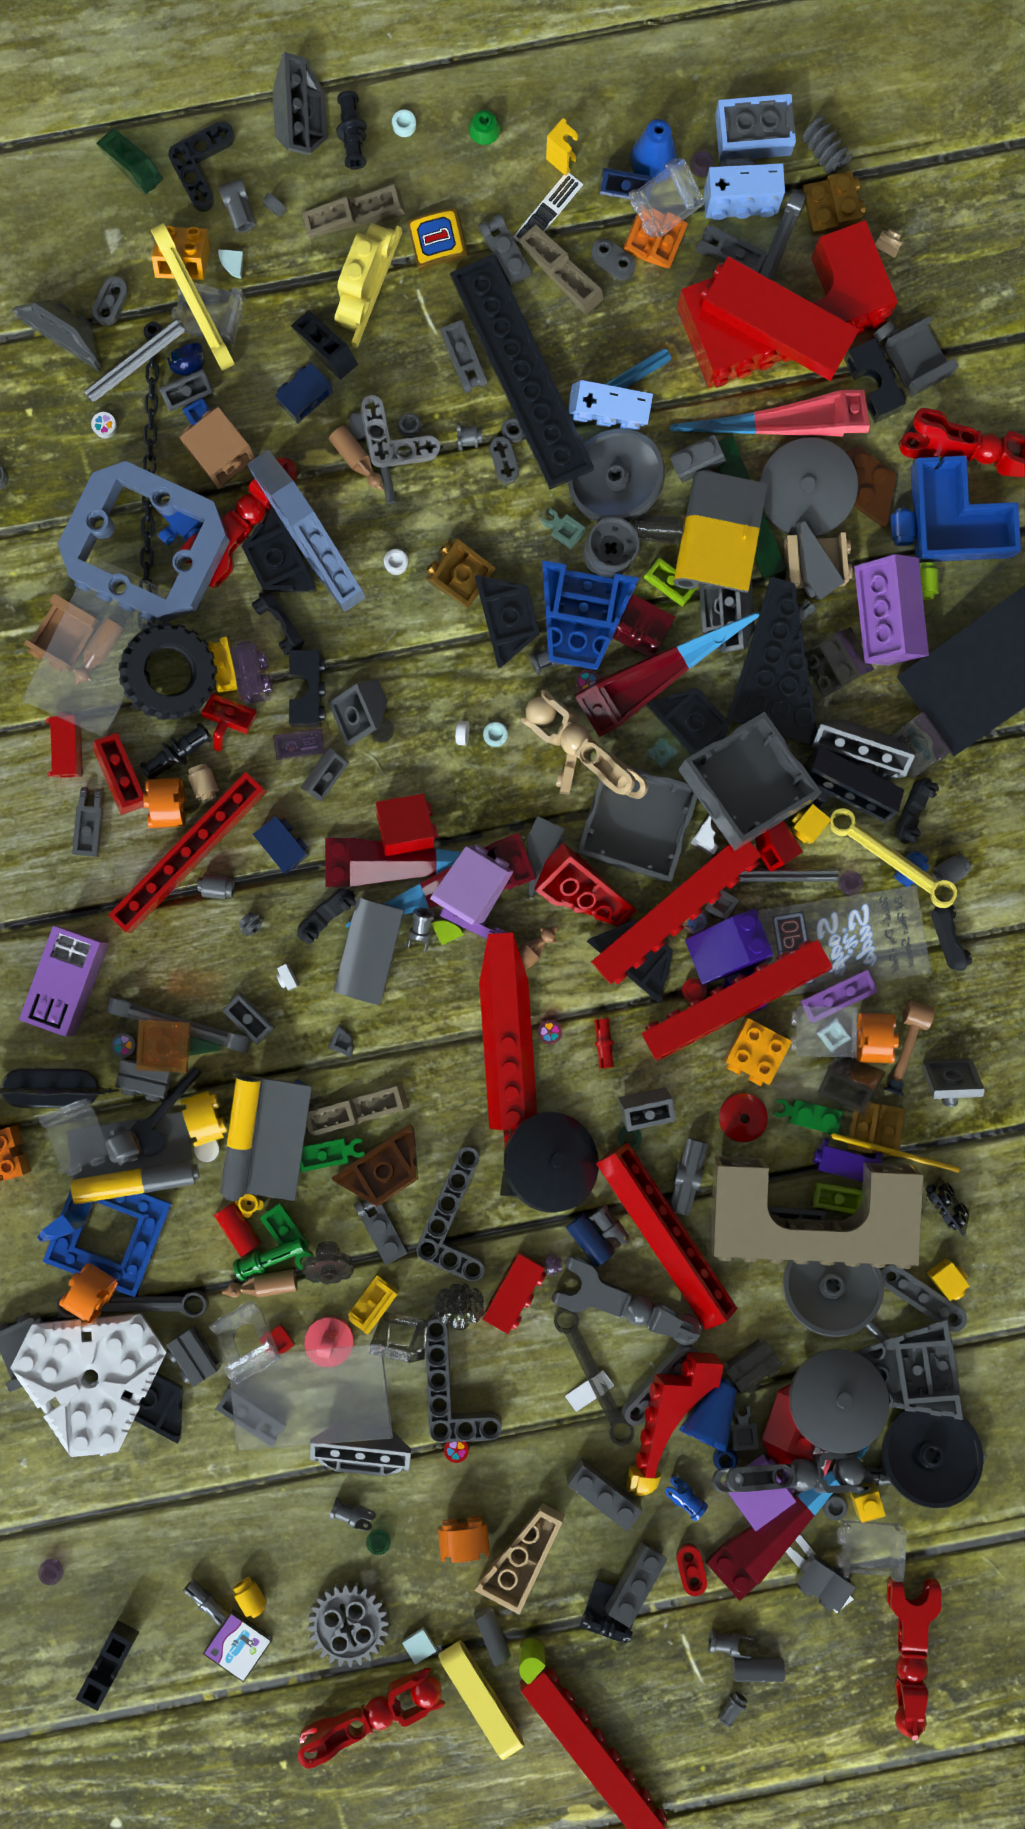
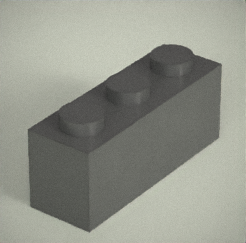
M582 1457L567 1476V1483L570 1488L627 1532L643 1512L641 1503Z
M641 1540L605 1606L609 1616L627 1627H631L668 1560L662 1552Z

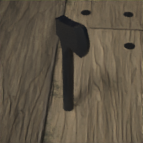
M195 1066L152 1115L143 1121L138 1120L130 1129L136 1133L141 1149L146 1157L157 1154L164 1147L166 1135L154 1129L160 1119L202 1073Z

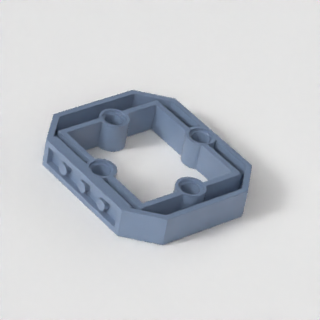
M267 450L247 463L252 475L298 548L343 611L346 612L364 600L365 596L361 587L315 512L271 452Z
M123 461L92 473L58 542V546L68 575L76 582L74 586L85 592L91 589L97 592V597L109 603L111 599L119 602L118 606L130 613L136 610L142 613L141 617L149 622L154 623L155 620L165 623L196 612L230 543V539L219 508L214 501L127 461ZM123 486L150 498L152 505L162 515L171 516L178 511L203 523L191 550H180L173 557V567L178 572V576L167 599L136 586L124 574L112 575L86 562L96 540L107 539L114 533V522L109 517V514ZM169 496L170 499L168 503L161 505V499L163 497ZM99 520H104L102 527L96 529L95 524ZM191 560L193 562L189 569H182L186 561ZM126 584V590L122 593H117L118 587Z

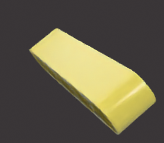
M462 1640L457 1641L440 1652L438 1655L442 1666L498 1756L505 1760L525 1747L519 1730Z

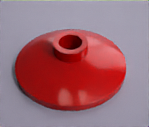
M738 1093L730 1096L722 1104L719 1111V1124L722 1131L729 1138L738 1142H750L757 1139L764 1132L768 1123V1113L765 1105L759 1098L748 1093ZM742 1114L749 1116V1120L746 1123H742L740 1120Z

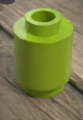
M932 562L919 563L923 600L934 599V595L939 593V578L936 564Z

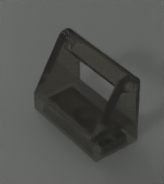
M642 514L632 521V526L637 531L639 540L679 544L683 534V520L680 517Z
M384 1312L370 1343V1354L408 1363L424 1360L427 1321ZM390 1323L416 1328L409 1346L389 1341Z

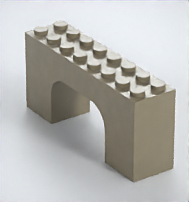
M714 1156L710 1245L714 1257H718L719 1260L731 1261L733 1257L743 1258L747 1262H757L758 1259H769V1262L772 1263L794 1260V1263L809 1264V1261H819L822 1265H834L835 1262H845V1265L853 1267L860 1266V1263H870V1266L877 1268L886 1267V1264H893L897 1268L910 1269L911 1265L919 1266L923 1174L914 1165L863 1163L862 1200L858 1210L852 1216L843 1220L779 1218L768 1210L769 1167L764 1158Z

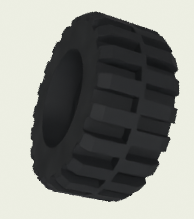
M171 623L155 624L139 632L123 650L118 671H120L119 682L124 688L123 693L125 697L131 700L132 706L137 710L143 711L144 715L157 717L159 720L180 719L199 710L211 697V691L215 688L217 682L215 680L217 666H214L213 662L215 656L213 652L208 650L207 646L209 644L205 639L201 640L198 637V633L194 630L189 631L185 629L186 626L180 624L177 626L171 625ZM172 649L179 652L187 660L191 670V678L189 684L182 692L175 695H163L153 690L148 684L144 672L145 664L149 656L155 651Z

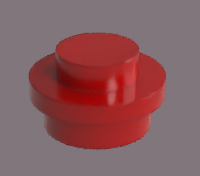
M698 978L688 979L682 986V994L689 1002L698 998L703 1000L706 996V985H702Z

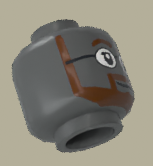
M119 1127L109 1132L110 1137L105 1140L104 1145L111 1162L123 1166L138 1159L137 1155L142 1150L136 1133L133 1130H125L124 1127Z

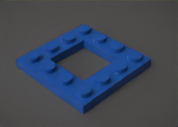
M70 1189L61 1215L70 1211L74 1218L82 1215L85 1221H87L93 1203L97 1202L136 1217L138 1222L122 1263L77 1246L85 1225L71 1234L51 1240L43 1262L73 1274L76 1272L80 1274L86 1263L93 1264L117 1279L118 1283L115 1290L136 1297L172 1202L148 1193H141L75 1205Z

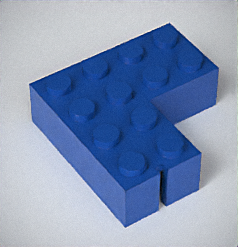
M966 456L944 457L941 461L939 457L917 458L910 469L912 505L916 520V538H914L915 557L919 559V562L1013 558L1021 552L1018 502L969 504Z

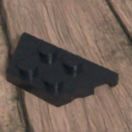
M272 506L266 518L256 526L252 536L248 537L241 546L263 591H317L288 530Z
M476 575L474 577L497 667L502 668L540 634L529 589L526 585Z
M698 688L651 700L645 705L691 756L713 742L724 739L730 725L728 720Z
M634 919L588 939L587 943L601 953L638 920ZM666 944L655 953L653 950L649 951L645 955L647 960L637 969L632 966L626 971L627 977L658 1003L662 999L668 968L673 954V950Z
M156 1373L146 1396L142 1397L139 1402L141 1406L134 1421L178 1444L182 1433L183 1386ZM125 1390L122 1396L130 1399L133 1393Z

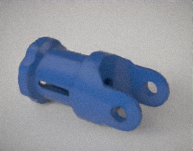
M672 1476L670 1482L676 1490L673 1487H667L665 1494L678 1507L684 1508L691 1515L690 1518L693 1521H697L706 1512L708 1504L697 1498L692 1493L693 1489L681 1478Z

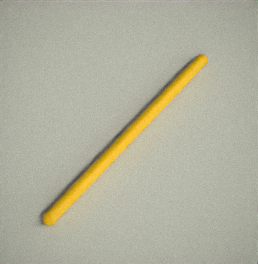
M836 1133L831 1135L833 1139L956 1173L961 1171L960 1167Z

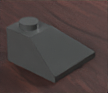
M378 679L357 683L328 702L347 747L352 746L380 728L387 699Z

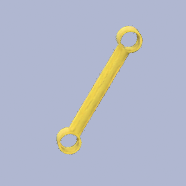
M162 223L150 229L221 370L223 371L235 365L166 226Z
M841 808L832 813L830 828L833 833L839 836H850L929 892L931 901L935 906L947 908L954 903L957 889L952 882L947 880L937 881L858 825L855 822L854 814L850 810ZM839 815H845L852 822L849 828L842 830L834 825V818ZM943 886L949 888L953 893L952 899L948 902L939 901L935 896L937 888Z

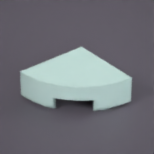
M218 249L219 259L225 270L236 278H242L243 251Z

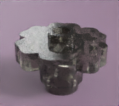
M333 1241L319 1243L315 1251L316 1257H307L303 1262L305 1279L310 1280L312 1283L335 1284L341 1282V1279H349L354 1274L352 1258L345 1253H340L337 1243Z
M452 1284L450 1289H441L439 1294L435 1296V1316L439 1319L440 1323H449L450 1327L455 1330H464L470 1323H477L483 1316L484 1297L477 1288L469 1289L467 1284Z

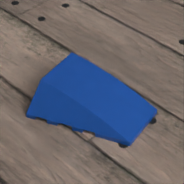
M542 560L549 662L598 670L639 578L615 574L614 578L575 572L566 570L565 564Z

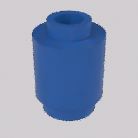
M909 508L896 509L895 513L890 515L891 538L894 540V545L914 544V538H916L915 513L910 512Z
M910 851L905 857L925 872L929 868L927 864L929 859L919 851L915 854ZM896 870L893 877L907 888L911 884L915 885L912 880Z

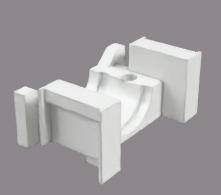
M708 815L700 830L691 841V844L711 856L719 846L714 843L713 837L715 832L711 828L712 818Z

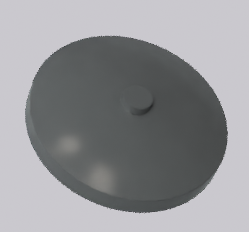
M622 428L604 431L584 443L594 470L569 481L568 487L574 503L585 516L596 522L610 517L622 518L628 522L641 516L651 508L664 486L665 465L659 449L650 438L638 431Z
M801 438L783 445L769 458L760 478V482L768 484L763 507L766 516L773 525L789 535H797L795 524L800 521L807 523L815 537L833 531L851 513L858 493L857 472L849 456L839 446L820 438Z
M788 1260L783 1274V1294L790 1312L804 1327L823 1336L842 1337L858 1332L873 1320L883 1300L884 1282L880 1268L870 1266V1263H860V1266L853 1267L845 1265V1262H835L834 1265H822L819 1261H809V1264L794 1263V1260Z
M832 1349L816 1353L801 1364L791 1382L789 1406L796 1427L811 1444L832 1453H852L870 1445L882 1432L889 1413V1396L881 1374L870 1361L849 1350Z

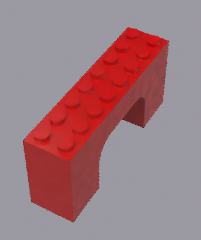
M866 220L819 237L811 259L823 287L825 297L813 302V304L860 329L857 335L863 333L866 328L872 326L873 328H879L885 325L898 301ZM714 277L681 289L677 311L707 388L712 386L716 388L722 387L729 380L736 377L738 379L746 378L752 371L757 369L761 371L767 370L774 366V363L781 360L783 362L791 361L790 358L701 309L703 299L700 298L707 284H713Z

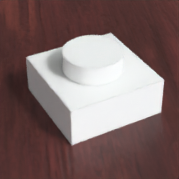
M289 964L277 968L279 974L276 977L282 988L286 987L287 990H293L299 987V983Z

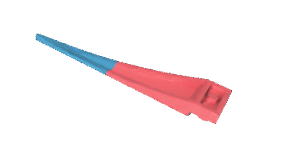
M838 390L815 398L762 411L670 425V431L840 437H843L844 433H868L870 428L864 390Z

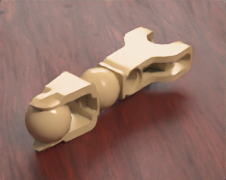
M541 690V696L533 698L528 702L526 717L521 718L522 723L530 727L546 743L555 746L561 745L567 754L579 758L584 765L594 772L615 793L627 795L634 799H640L646 795L649 787L647 780L606 748L597 745V742L591 739L587 729L577 725L578 716L561 702H558L549 691ZM556 711H558L563 716V725L559 727L557 734H550L543 727L550 725L554 721ZM596 750L597 756L591 761V753ZM636 780H638L640 789L637 792H633L632 789L635 786Z

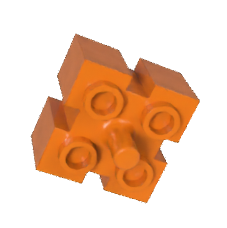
M18 1125L0 1130V1181L31 1172L26 1153L20 1155L18 1145L23 1144Z

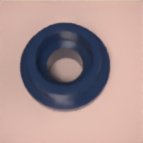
M727 1446L726 1452L716 1449L713 1454V1463L717 1469L733 1468L738 1463V1456L729 1446ZM722 1455H728L729 1460L727 1462H722Z

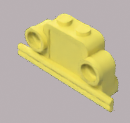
M371 223L366 235L357 233L338 280L340 302L334 321L335 325L355 332L351 341L354 348H358L403 233L402 228L396 226L394 230Z

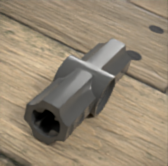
M693 1138L686 1139L681 1162L678 1163L673 1181L675 1186L669 1203L675 1213L690 1216L696 1190L699 1189L702 1181V1166L708 1148V1143Z

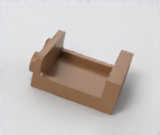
M53 594L49 601L52 607L31 641L26 640L24 644L30 648L28 653L40 660L43 656L51 660L49 665L61 673L64 669L72 672L101 625V622L58 595Z

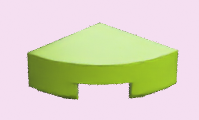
M436 921L431 923L441 945L464 935L461 929L451 922Z

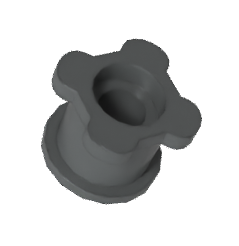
M457 423L459 451L463 450L462 446H475V448H478V443H483L482 428H477L476 423H474V426H461L460 423Z

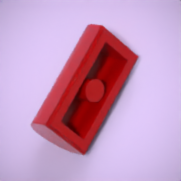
M235 1202L213 1215L240 1257L262 1243Z

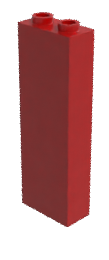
M729 256L724 264L719 263L712 276L715 278L713 284H707L700 298L703 299L701 309L831 381L860 329Z

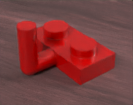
M211 693V697L202 710V717L218 723L213 733V749L219 752L223 749V735L229 727L248 734L257 717V710Z

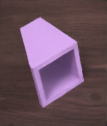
M477 844L474 847L466 846L430 898L471 925L485 922L514 872L508 868L509 863L498 857L494 860L487 855L488 851Z

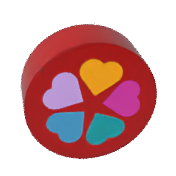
M467 1441L445 1443L444 1454L450 1462L460 1463L467 1458L469 1453Z

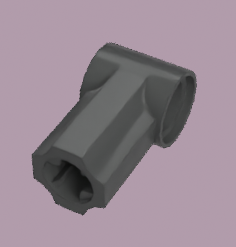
M242 179L218 186L236 232L245 233L250 231L256 225L247 202L249 199Z

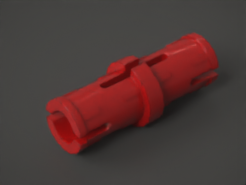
M609 1018L594 1020L596 1042L594 1044L597 1047L599 1069L615 1067L612 1053L614 1040H611Z

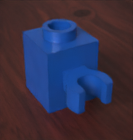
M178 511L171 516L163 515L170 526L162 530L158 536L167 546L178 535L187 542L192 535L199 533L203 523Z

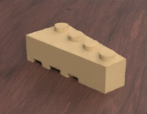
M543 1503L480 1579L474 1591L520 1615L563 1523L565 1514Z

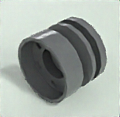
M610 517L602 519L594 525L583 550L585 564L593 574L614 578L615 574L622 575L628 570L639 551L640 542L637 531L631 523L622 518ZM613 549V553L609 555L605 553L606 550Z

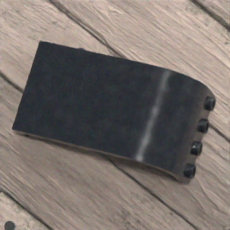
M1025 586L929 653V656H925L897 676L921 712L927 714L947 742L953 756H956L1025 708Z

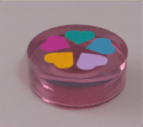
M583 670L576 677V688L578 691H581L600 678L592 670Z
M546 1020L538 1027V1037L545 1044H555L562 1037V1028L556 1021Z

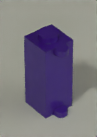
M823 1138L819 1149H815L812 1162L815 1163L814 1168L820 1171L863 1182V1163H882V1153L876 1152L874 1158L828 1146L829 1139Z

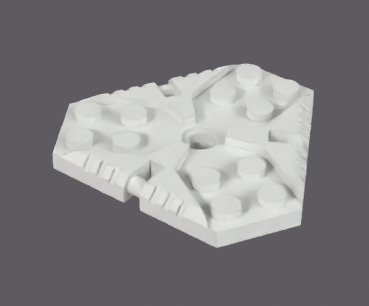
M142 1313L98 1317L91 1324L83 1322L82 1319L34 1323L31 1325L11 1366V1370L34 1401L36 1407L42 1408L45 1413V1420L49 1423V1426L53 1429L70 1457L119 1452L141 1406L139 1402L142 1397L146 1396L167 1350ZM83 1332H91L92 1339L84 1340ZM89 1369L95 1370L98 1373V1380L89 1381L85 1376L86 1371ZM125 1390L133 1393L130 1399L122 1396ZM54 1397H56L60 1403V1405H58L55 1408L50 1403V1400Z

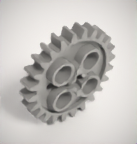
M346 1581L343 1589L336 1583L334 1592L326 1588V1597L319 1594L317 1598L319 1604L313 1603L311 1608L313 1613H310L308 1620L312 1622L309 1623L307 1629L314 1631L310 1634L309 1640H317L314 1650L322 1648L320 1657L323 1658L329 1654V1663L331 1664L336 1658L338 1659L339 1667L342 1666L344 1660L348 1662L349 1667H352L353 1660L362 1665L363 1657L370 1661L372 1658L371 1651L378 1654L380 1650L378 1645H384L385 1638L383 1636L388 1635L389 1629L384 1627L389 1624V1618L384 1617L387 1614V1608H380L383 1599L375 1601L376 1591L368 1594L367 1585L362 1590H359L358 1582L354 1584L353 1588H350L348 1581ZM341 1603L345 1605L346 1615L343 1611V1608L340 1606ZM358 1604L363 1610L354 1612L350 1606ZM333 1612L336 1613L339 1618L337 1620H331L327 1617V1614ZM346 1617H347V1621H348L349 1625H348V1624H344ZM365 1628L370 1631V1634L363 1636L358 1630ZM351 1633H352V1636H353L355 1642L357 1643L356 1645H354V1644L352 1643ZM341 1636L344 1637L347 1642L344 1644H339L335 1641L334 1638Z

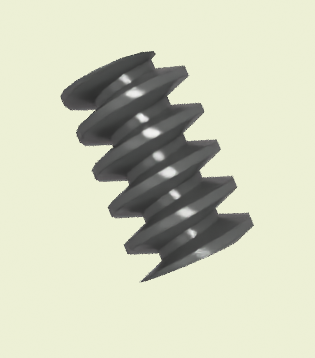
M821 115L806 129L802 136V141L808 143V149L814 151L813 156L815 159H819V164L823 167L825 166L824 171L826 174H832L846 166L852 159L853 154L844 156L848 147L845 146L839 149L843 140L841 138L833 140L837 132L835 130L830 133L827 132L831 124L829 122L822 125L826 117Z

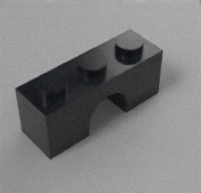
M874 338L848 350L844 360L853 379L856 380L860 377L868 376L877 383L878 390L870 393L866 398L867 409L874 423L901 412L906 405V395L895 381V372L891 366H888L885 360V351L882 345H878Z
M290 650L289 675L292 679H303L309 684L308 693L303 698L289 699V724L291 727H321V721H325L326 710L325 706H321V696L325 697L326 684L322 682V672H326V659L322 657L319 650Z
M119 1620L116 1622L75 1700L96 1711L99 1710L140 1631Z

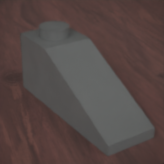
M800 521L795 525L801 576L805 583L803 589L810 598L814 597L815 600H821L845 582L807 523Z

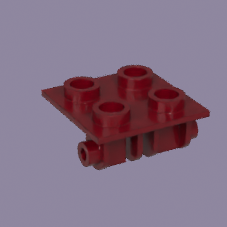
M632 594L612 638L650 658L655 656L675 616Z

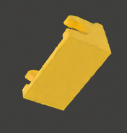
M562 118L547 135L546 160L566 176L570 172L569 157L572 161L576 162V155L568 143V135L575 141L578 140V135L567 124V120Z
M227 637L220 638V642L216 643L208 641L209 645L207 648L210 652L214 653L215 659L213 662L214 666H217V674H215L217 694L242 689L231 641Z
M377 1274L348 1313L349 1320L368 1335L398 1295L399 1290Z

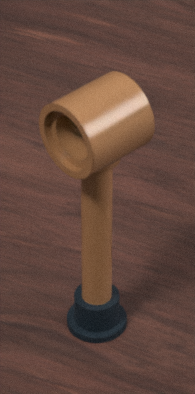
M913 1000L908 1001L903 1013L902 1023L910 1026L893 1078L889 1079L888 1085L884 1087V1090L903 1096L904 1093L901 1091L904 1083L902 1080L919 1029L927 1031L930 1028L935 1014L934 1007Z

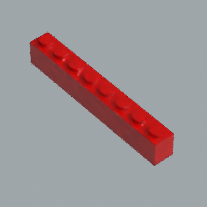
M245 772L108 916L125 932L133 933L260 801L267 791L252 776Z
M751 842L746 843L735 851L728 844L590 963L608 984L615 982L618 985L628 976L626 971L634 966L637 969L647 960L645 955L649 951L653 950L655 953L666 944L663 939L669 934L674 937L685 928L682 925L683 922L688 918L692 921L703 912L701 909L703 905L707 902L712 905L722 896L720 891L727 886L730 889L741 880L739 875L744 870L749 873L760 864L757 859L762 855Z
M809 939L798 945L799 950L791 954L789 951L776 957L777 961L769 966L767 963L756 967L754 969L755 973L748 977L744 974L735 978L732 981L733 985L725 989L723 986L716 988L710 992V997L705 1000L698 998L688 1004L690 1008L682 1012L680 1009L671 1012L666 1016L668 1019L660 1024L658 1021L647 1025L645 1027L646 1031L641 1034L654 1059L658 1062L832 970V964L818 939L814 942Z
M626 1143L607 1153L596 1165L705 1330L727 1322L738 1310L737 1306L630 1144Z
M545 1665V1668L531 1683L527 1684L522 1679L520 1681L521 1693L627 1829H668L667 1822L669 1820L663 1809L655 1807L652 1803L653 1798L645 1787L641 1789L636 1782L637 1777L632 1769L624 1767L621 1763L622 1758L614 1747L610 1749L605 1742L606 1737L601 1729L593 1727L587 1711L583 1707L579 1709L574 1702L576 1701L569 1688L566 1687L564 1689L559 1683L560 1678L552 1667L548 1669Z

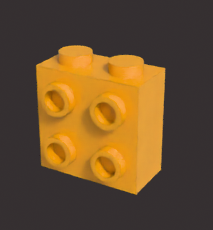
M166 226L191 278L204 280L210 254L208 229ZM155 240L152 252L155 278L175 279Z
M745 1018L723 1061L728 1064L726 1067L728 1070L740 1075L741 1071L750 1075L749 1081L759 1086H762L763 1083L770 1085L792 1041L749 1018Z

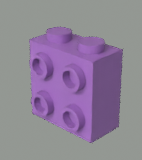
M762 1454L747 1466L777 1464L772 1458L767 1460L764 1454ZM779 1470L776 1472V1480L778 1481V1483H780L782 1480L777 1474L780 1472ZM725 1481L723 1484L725 1487H728L727 1482ZM794 1488L729 1492V1495L755 1531L796 1502L792 1495L795 1492Z

